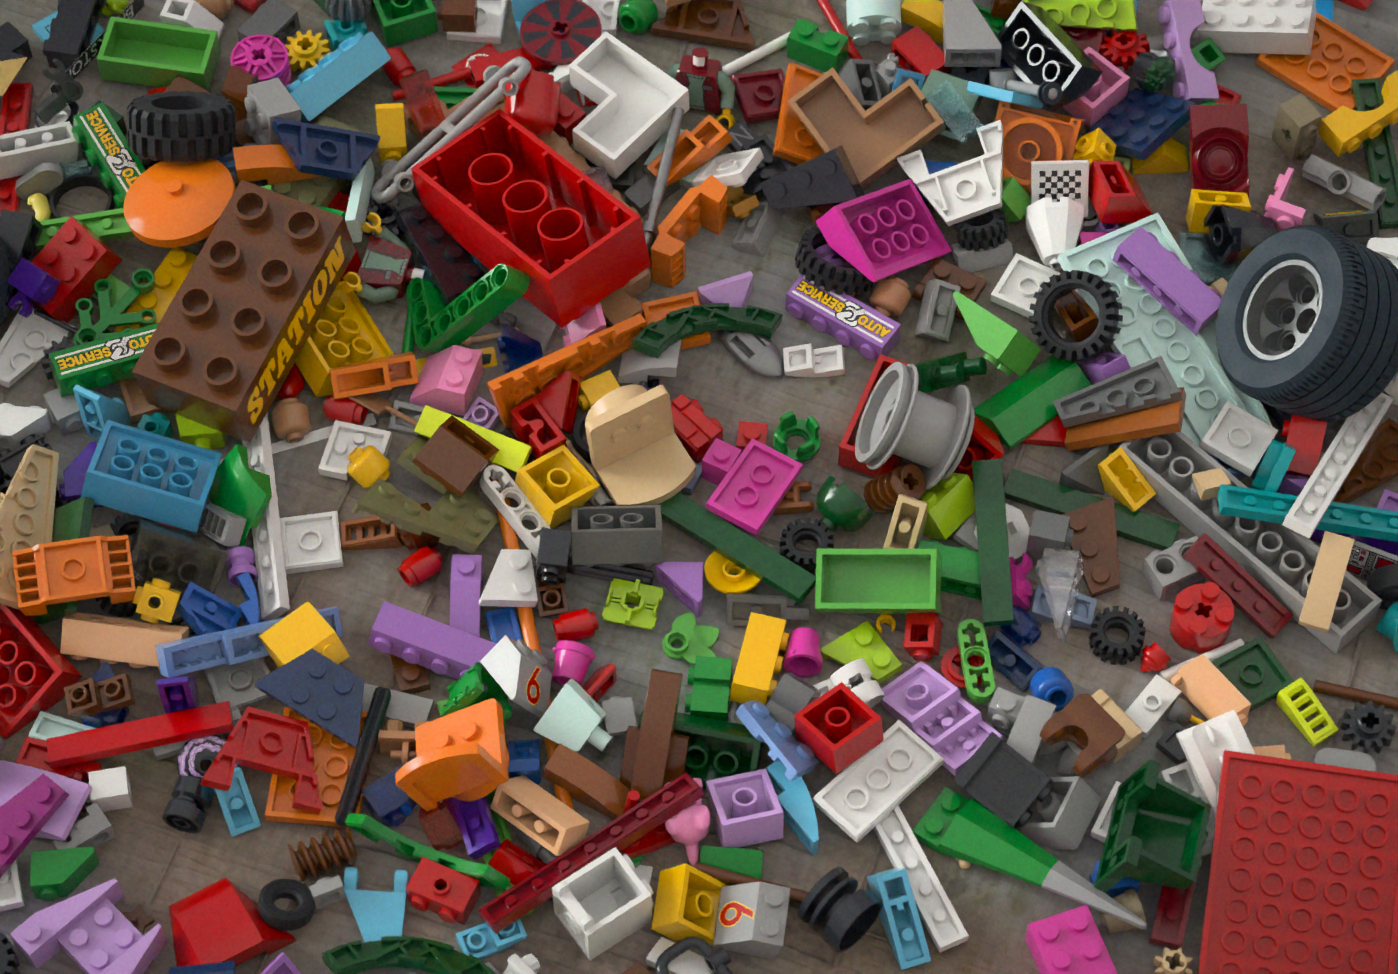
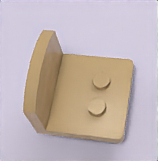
M637 384L616 388L601 397L587 413L585 429L592 469L616 506L657 505L676 495L696 474L695 463L674 432L670 394L664 385H658L648 391L645 387Z

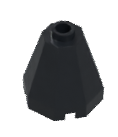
M1224 204L1212 205L1204 218V227L1209 226V234H1204L1203 242L1210 261L1219 262L1218 264L1231 265L1245 259L1255 247L1276 234L1277 227L1271 218Z

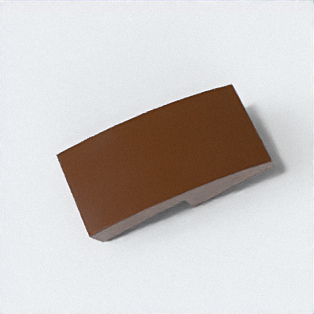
M532 562L539 617L543 618L568 613L569 607L564 583L559 582V585L555 586L543 584L541 580L536 579V562Z
M126 673L100 682L90 678L64 688L68 713L71 717L109 712L135 704L131 679Z

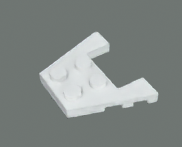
M1001 120L977 128L984 155L936 173L929 174L921 149L897 158L901 168L912 179L913 183L948 226L1002 207L1003 125Z

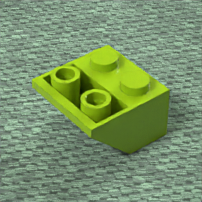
M952 473L948 478L940 480L933 488L925 490L924 494L918 498V500L928 503L926 526L923 533L929 538L946 540L975 512L974 484L968 474Z

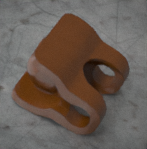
M1084 693L1074 698L1061 711L1052 716L1044 724L1039 736L1048 745H1054L1060 741H1071L1077 744L1082 752L1079 753L1072 769L1081 778H1085L1116 758L1118 748L1115 745L1122 741L1125 736V730L1089 694Z

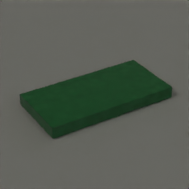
M84 496L54 509L52 542L89 537L94 499ZM78 601L47 605L48 614L35 615L34 622L46 624L75 613Z

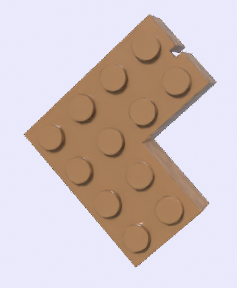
M832 67L788 100L793 112L824 153L841 145L843 146L862 190L899 164L898 157L915 152L946 129L943 119L930 102L927 103L926 97L912 78L865 111Z

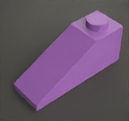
M452 554L450 579V626L481 637L482 606H479L478 602L483 593L484 585L482 555Z

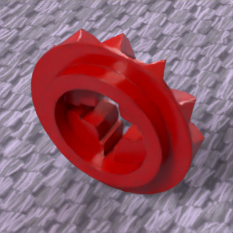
M955 646L944 654L941 660V672L944 678L957 688L966 689L964 675H960L962 664L959 648ZM978 655L970 656L967 661L970 660L969 664L973 667H980L985 663L983 658ZM982 676L977 677L978 687L982 684Z

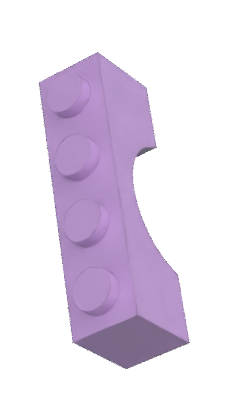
M1167 0L1158 8V20L1162 26L1163 45L1175 62L1176 73L1172 81L1173 97L1194 102L1196 105H1200L1206 100L1216 102L1219 99L1215 73L1203 68L1195 60L1190 49L1191 34L1205 23L1201 1Z

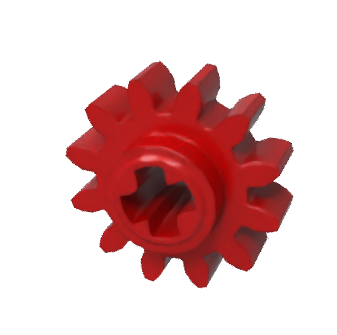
M1112 30V38L1103 37L1104 44L1100 45L1101 56L1117 68L1122 66L1124 71H1127L1129 66L1134 64V58L1140 53L1150 52V45L1146 34L1138 35L1136 31L1117 32Z

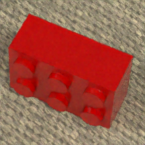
M71 216L31 262L61 281L55 295L47 302L46 306L39 302L37 303L51 316L68 324L76 314L75 304L77 300L81 298L89 299L94 293L95 282L99 279H107L122 259L87 225Z

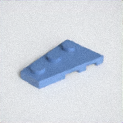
M753 699L741 704L736 710L735 714L755 739L768 744L770 750L768 755L774 762L780 761L785 765L787 770L784 775L789 781L812 772L820 763L814 757V752L807 745L799 743L785 724L777 722L769 715L770 711L763 703Z

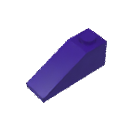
M178 676L156 679L165 714L199 707V691L195 677Z

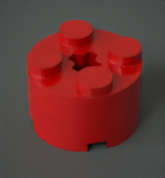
M1213 582L1186 587L1176 596L1169 628L1172 638L1183 649L1187 650L1189 648L1195 650L1198 654H1203L1223 646L1229 636L1234 618L1233 603L1229 596Z

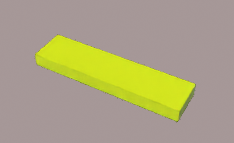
M425 405L414 432L430 439L439 426L452 415ZM454 416L499 449L491 464L498 465L514 473H517L518 469L526 465L533 449L531 446Z

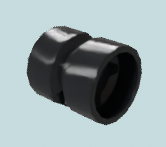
M179 776L171 793L173 799L169 800L164 811L163 821L172 828L182 832H200L207 815L205 810L211 805L215 789L201 785L202 779L197 777Z

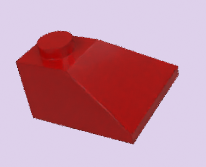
M977 416L974 419L973 431L967 449L953 472L968 474L972 482V461L1000 459L1005 454L997 434Z

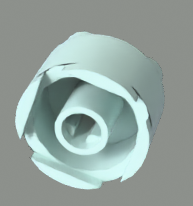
M846 0L847 32L853 38V43L856 45H866L869 41H881L883 44H892V41L896 39V36L902 30L900 0Z

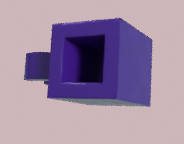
M22 258L7 280L9 284L18 289L17 294L10 299L8 307L16 311L19 305L23 304L18 314L27 318L33 311L32 299L46 306L47 302L55 295L61 281L37 265Z

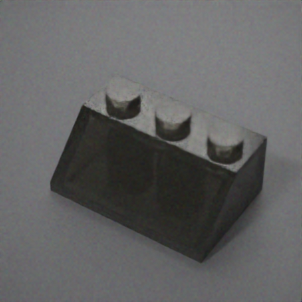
M140 518L130 548L135 587H144L146 581L152 582L153 578H158L171 583V589L181 591L179 600L190 581L214 594L228 555L227 546L210 538Z

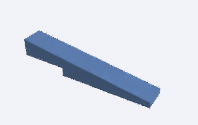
M334 606L317 610L334 629L338 637H342L343 633L338 607ZM283 618L155 645L160 673L167 678L222 664L233 665L268 656L270 654L258 636Z

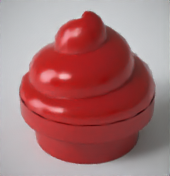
M1154 642L1150 647L1146 645L1142 649L1143 656L1141 657L1142 665L1140 670L1145 673L1152 671L1160 672L1168 668L1166 664L1172 659Z

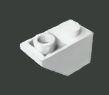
M167 0L160 14L161 23L217 31L218 38H220L225 27L222 21L195 0Z
M9 403L0 404V450L9 448L13 451L21 446L20 441L34 433L36 436H39L49 431L52 427L48 409H43L39 406L21 407Z

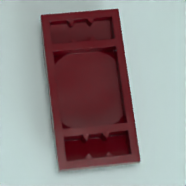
M1247 104L1189 105L1190 193L1191 189L1247 193L1249 198V127Z

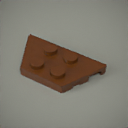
M741 0L688 1L671 6L666 11V16L659 23L655 22L652 25V35L750 51L755 50L754 37L752 38L747 16L744 15Z

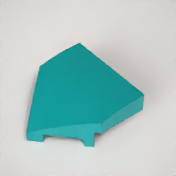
M1272 439L1266 454L1263 455L1260 461L1259 469L1250 487L1256 490L1276 493L1296 452L1294 446L1287 442L1283 444Z

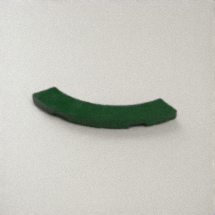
M711 303L686 307L666 314V318L648 324L632 340L631 348L658 359L662 352L675 342L707 331H743L771 339L782 322L783 314L747 305V308L729 307V303Z
M384 936L381 937V940L364 943L358 940L322 953L323 962L333 974H356L372 969L392 967L413 968L434 974H496L489 966L473 955L467 956L454 950L452 945L419 937Z

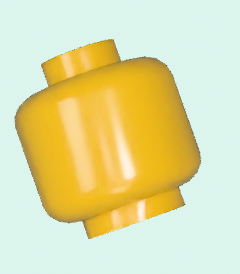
M368 445L364 448L357 446L347 457L350 461L347 466L348 474L363 488H370L379 478L385 481L391 473L388 470L390 461L373 445Z

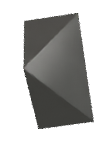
M1109 444L1096 446L1061 471L1059 484L1085 493L1104 494L1105 490L1097 465L1108 457Z

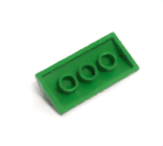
M1053 354L974 408L975 416L997 434L1000 442L1011 450L1059 416L1053 401L1092 384L1075 361L1054 357Z

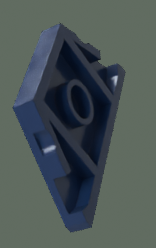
M275 118L272 125L273 130L299 172L350 181L356 179L381 139L380 135Z
M311 649L256 681L255 688L356 749L359 739L365 682L363 679L316 650Z

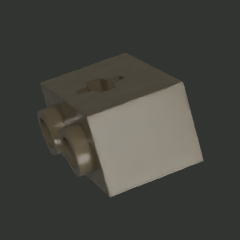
M1300 93L1279 105L1271 139L1291 161L1300 156H1307L1315 148L1322 115Z

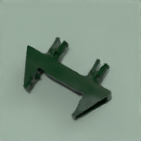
M966 352L954 353L914 364L919 373L918 390L924 393L969 381L970 376L984 375L987 372V363L984 357L967 359Z

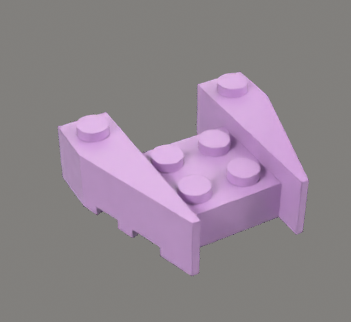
M115 878L34 913L10 933L16 948L36 969L62 949L85 974H144L151 962L156 960L167 943L166 936L159 923L143 936L114 906L115 903L124 897L121 887Z

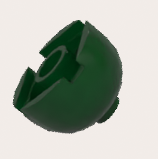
M829 476L819 489L816 498L817 510L823 516L820 522L826 524L828 529L833 532L837 528L845 532H854L861 529L876 513L875 510L869 509L867 511L865 508L868 506V503L843 483L840 486L832 484L836 478Z

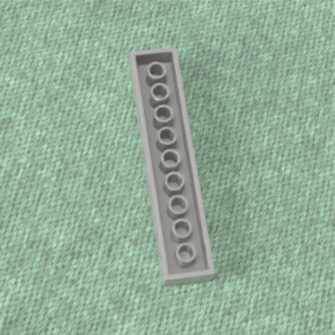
M1181 431L1123 442L1119 447L1123 448L1157 493L1152 498L1198 537L1206 533L1299 622L1320 548L1309 538L1294 532L1282 524L1220 515L1218 497L1201 501L1192 478L1193 473L1221 467L1230 479L1232 486L1248 487ZM1346 570L1328 633L1304 627L1337 654L1376 618L1382 600Z

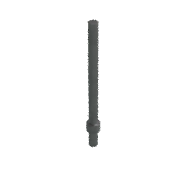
M675 107L673 110L646 221L642 222L648 253L652 239L656 238L657 220L685 112L680 107Z

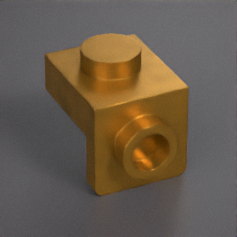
M726 186L728 188L727 216L742 219L753 213L752 209L760 205L756 195L745 194L742 186L737 188Z

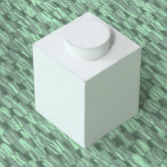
M125 766L88 772L89 785L92 789L86 799L87 803L92 802L93 804L97 802L102 812L133 807L130 779Z

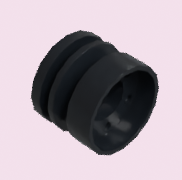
M842 867L834 868L825 874L808 892L797 912L798 918L805 923H809V927L813 931H819L824 928L822 939L839 953L851 948L866 934L882 909V902L868 889L862 888L856 891L858 881L853 877H849L848 872Z

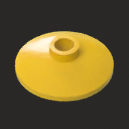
M715 551L708 556L704 565L707 582L714 589L722 593H745L756 587L761 581Z

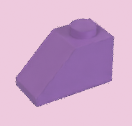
M1109 351L1098 353V357L1093 359L1075 361L1092 385L1130 369L1126 355Z

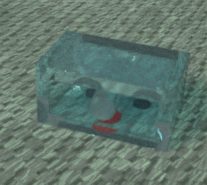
M948 79L925 96L962 145L978 133L977 128L983 126Z

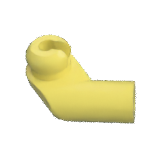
M35 193L29 196L27 203L32 205L31 209L35 210V218L38 221L49 220L52 216V209L47 197L42 193Z

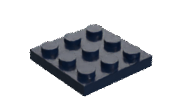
M1135 88L1116 106L1112 107L1098 122H1095L1083 135L1100 128L1117 145L1115 153L1145 160L1189 121V105H1196V103Z

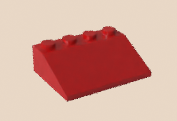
M0 604V735L4 739H8L37 718L40 711L45 712L63 699L65 696L64 688L76 684L82 675L64 654L60 653L57 646L30 616H25L19 609Z

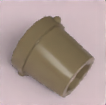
M1134 888L1125 890L1124 893L1113 897L1115 901L1146 922L1142 905ZM1099 911L1104 927L1109 935L1141 929Z

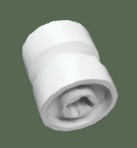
M863 658L846 664L830 677L834 687L842 682L870 708L878 704L886 696L878 682L870 679L872 672ZM860 682L859 685H857V686H855L854 688H852L853 685H855L856 683Z

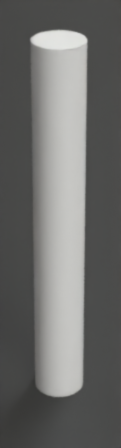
M790 32L723 66L722 70L729 76L787 46V37Z
M1239 638L1203 654L1210 662H1213L1244 645V642ZM1198 656L1160 671L1159 676L1166 681H1171L1172 677L1179 672L1180 667Z

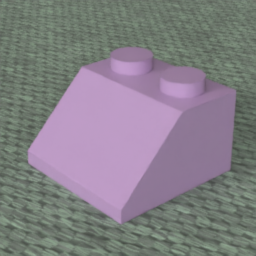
M766 768L706 781L714 827L722 847L739 848L783 838V810Z

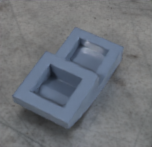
M1037 586L1033 591L1028 617L1059 625L1090 628L1097 599L1070 590L1066 595Z

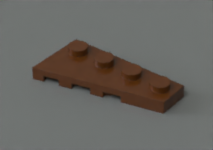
M1388 418L1375 430L1333 499V502L1348 504L1398 476V423Z

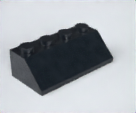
M1021 1L996 36L1002 47L1001 57L1025 83L1041 85L1043 82L1049 81L1061 86L1062 97L1060 101L1055 105L1045 104L1052 111L1086 95L1103 72L1042 7Z

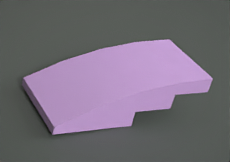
M922 660L882 688L886 695L880 701L883 707L896 721L900 720L944 758L942 766L955 777L991 732H994L1003 740L999 732L983 721L981 712L961 697L959 688Z
M0 760V807L43 773L69 794L67 799L35 836L65 841L92 787L89 784L63 775Z

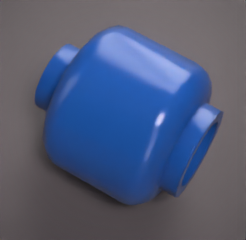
M1045 667L1033 675L1030 681L1032 696L1057 705L1054 712L1062 710L1072 701L1074 694L1073 686L1065 673L1058 668Z

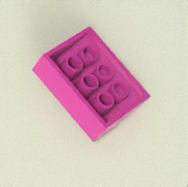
M911 178L838 204L816 221L828 245L873 283L952 252Z

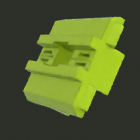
M614 578L610 584L605 603L606 607L603 609L602 621L653 630L664 594L663 588L641 584L639 579L631 582ZM627 602L638 604L639 607L629 608Z

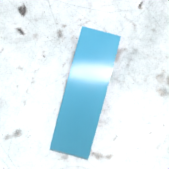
M780 761L774 762L766 770L775 793L778 795L777 798L783 810V821L814 856L818 853L819 845L818 823L807 786L802 777L789 781L784 775L787 770L785 765Z

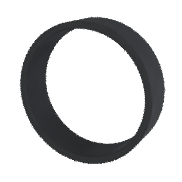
M77 174L64 179L51 194L50 205L54 219L62 218L56 211L60 198L68 191L82 186L96 187L104 191L109 197L104 211L113 210L115 205L110 187L106 188L100 177L91 174Z

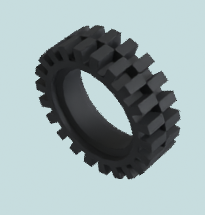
M1079 270L1062 271L1060 275L1049 277V282H1043L1040 285L1042 288L1041 292H1035L1033 298L1037 299L1036 303H1031L1029 309L1034 310L1033 316H1029V322L1034 323V328H1031L1033 335L1038 336V339H1036L1037 343L1044 346V350L1047 353L1054 354V357L1072 361H1086V359L1098 357V353L1106 352L1108 350L1106 346L1108 344L1113 345L1115 341L1113 338L1114 334L1120 333L1121 328L1117 327L1118 321L1123 322V315H1119V309H1122V304L1117 302L1116 298L1119 296L1116 291L1111 290L1112 285L1107 281H1103V278L1098 275ZM1073 289H1083L1089 292L1098 303L1100 319L1097 328L1090 337L1081 342L1071 343L1064 340L1055 330L1052 312L1055 303L1064 293Z

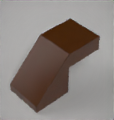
M236 65L230 66L222 89V96L230 99L235 106V110L247 117L244 99L247 97V85L257 83L258 76Z

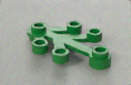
M145 268L136 270L131 277L132 287L112 307L110 304V295L112 293L110 281L107 279L97 280L94 284V292L99 301L100 320L92 327V301L88 298L77 300L75 307L76 313L80 317L81 328L73 337L74 346L84 344L86 340L95 341L134 330L133 328H126L122 332L104 333L109 327L140 324L142 327L156 324V313L152 309L124 313L141 294H148L154 289L155 277L153 272ZM143 282L148 283L147 285H139ZM100 287H107L104 291L99 290ZM81 306H88V307H89V308L86 309V310H81V309H80ZM144 317H152L149 321L143 320Z

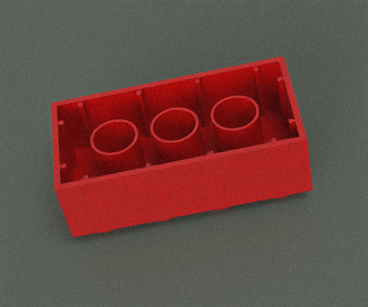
M498 109L411 168L421 204L426 211L458 244L490 270L499 264H505L527 273L529 276V286L522 296L561 328L580 318L591 307L617 289L627 285L631 279L651 266L640 216L501 109Z

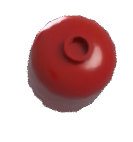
M530 71L518 84V92L514 96H505L504 112L540 139L550 135L555 129L561 82L555 83L554 76L551 74ZM511 82L506 84L505 91L511 89Z

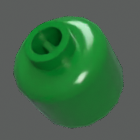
M653 0L626 1L618 11L620 25L629 33L635 35L644 33L658 19L656 4Z

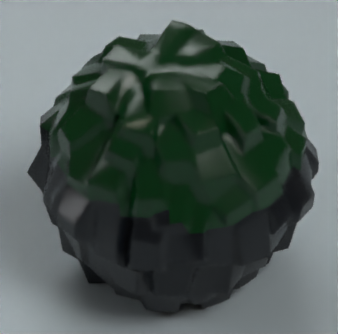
M1151 49L1150 53H1140L1134 58L1131 75L1141 89L1150 93L1161 91L1168 87L1175 78V62L1167 51Z

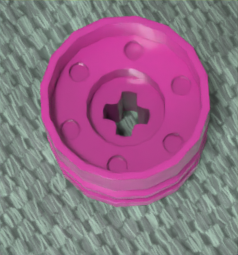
M255 34L238 42L232 50L231 66L236 65L258 76L257 83L274 78H279L284 86L293 83L288 52L285 44L278 38L267 34Z

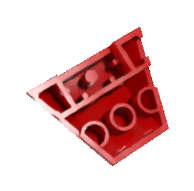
M226 877L169 906L177 967L235 961V966H238L265 951L267 955H270L296 941V938L288 931L275 929L267 925L258 913L257 904Z

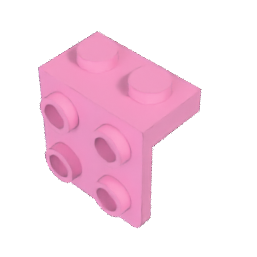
M1288 167L1285 175H1279L1274 190L1277 191H1275L1274 195L1270 194L1264 209L1266 211L1264 216L1272 219L1277 227V233L1290 227L1302 225L1306 209L1286 202L1294 169Z

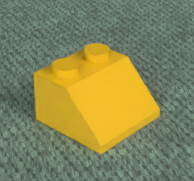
M564 444L518 469L515 483L551 529L572 518V507H583L600 487V484Z
M310 602L304 603L258 636L278 668L311 649L316 650L337 664L350 657L334 629Z
M687 863L660 871L651 929L673 941H679L686 937H699L713 945L720 891L722 887L728 885Z

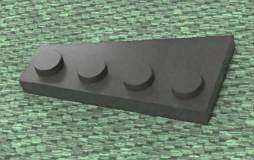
M1159 356L1053 401V404L1065 428L1183 399L1162 356Z

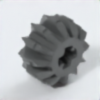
M325 0L327 14L331 15L333 20L340 19L342 23L345 21L353 23V20H363V17L370 14L372 0Z

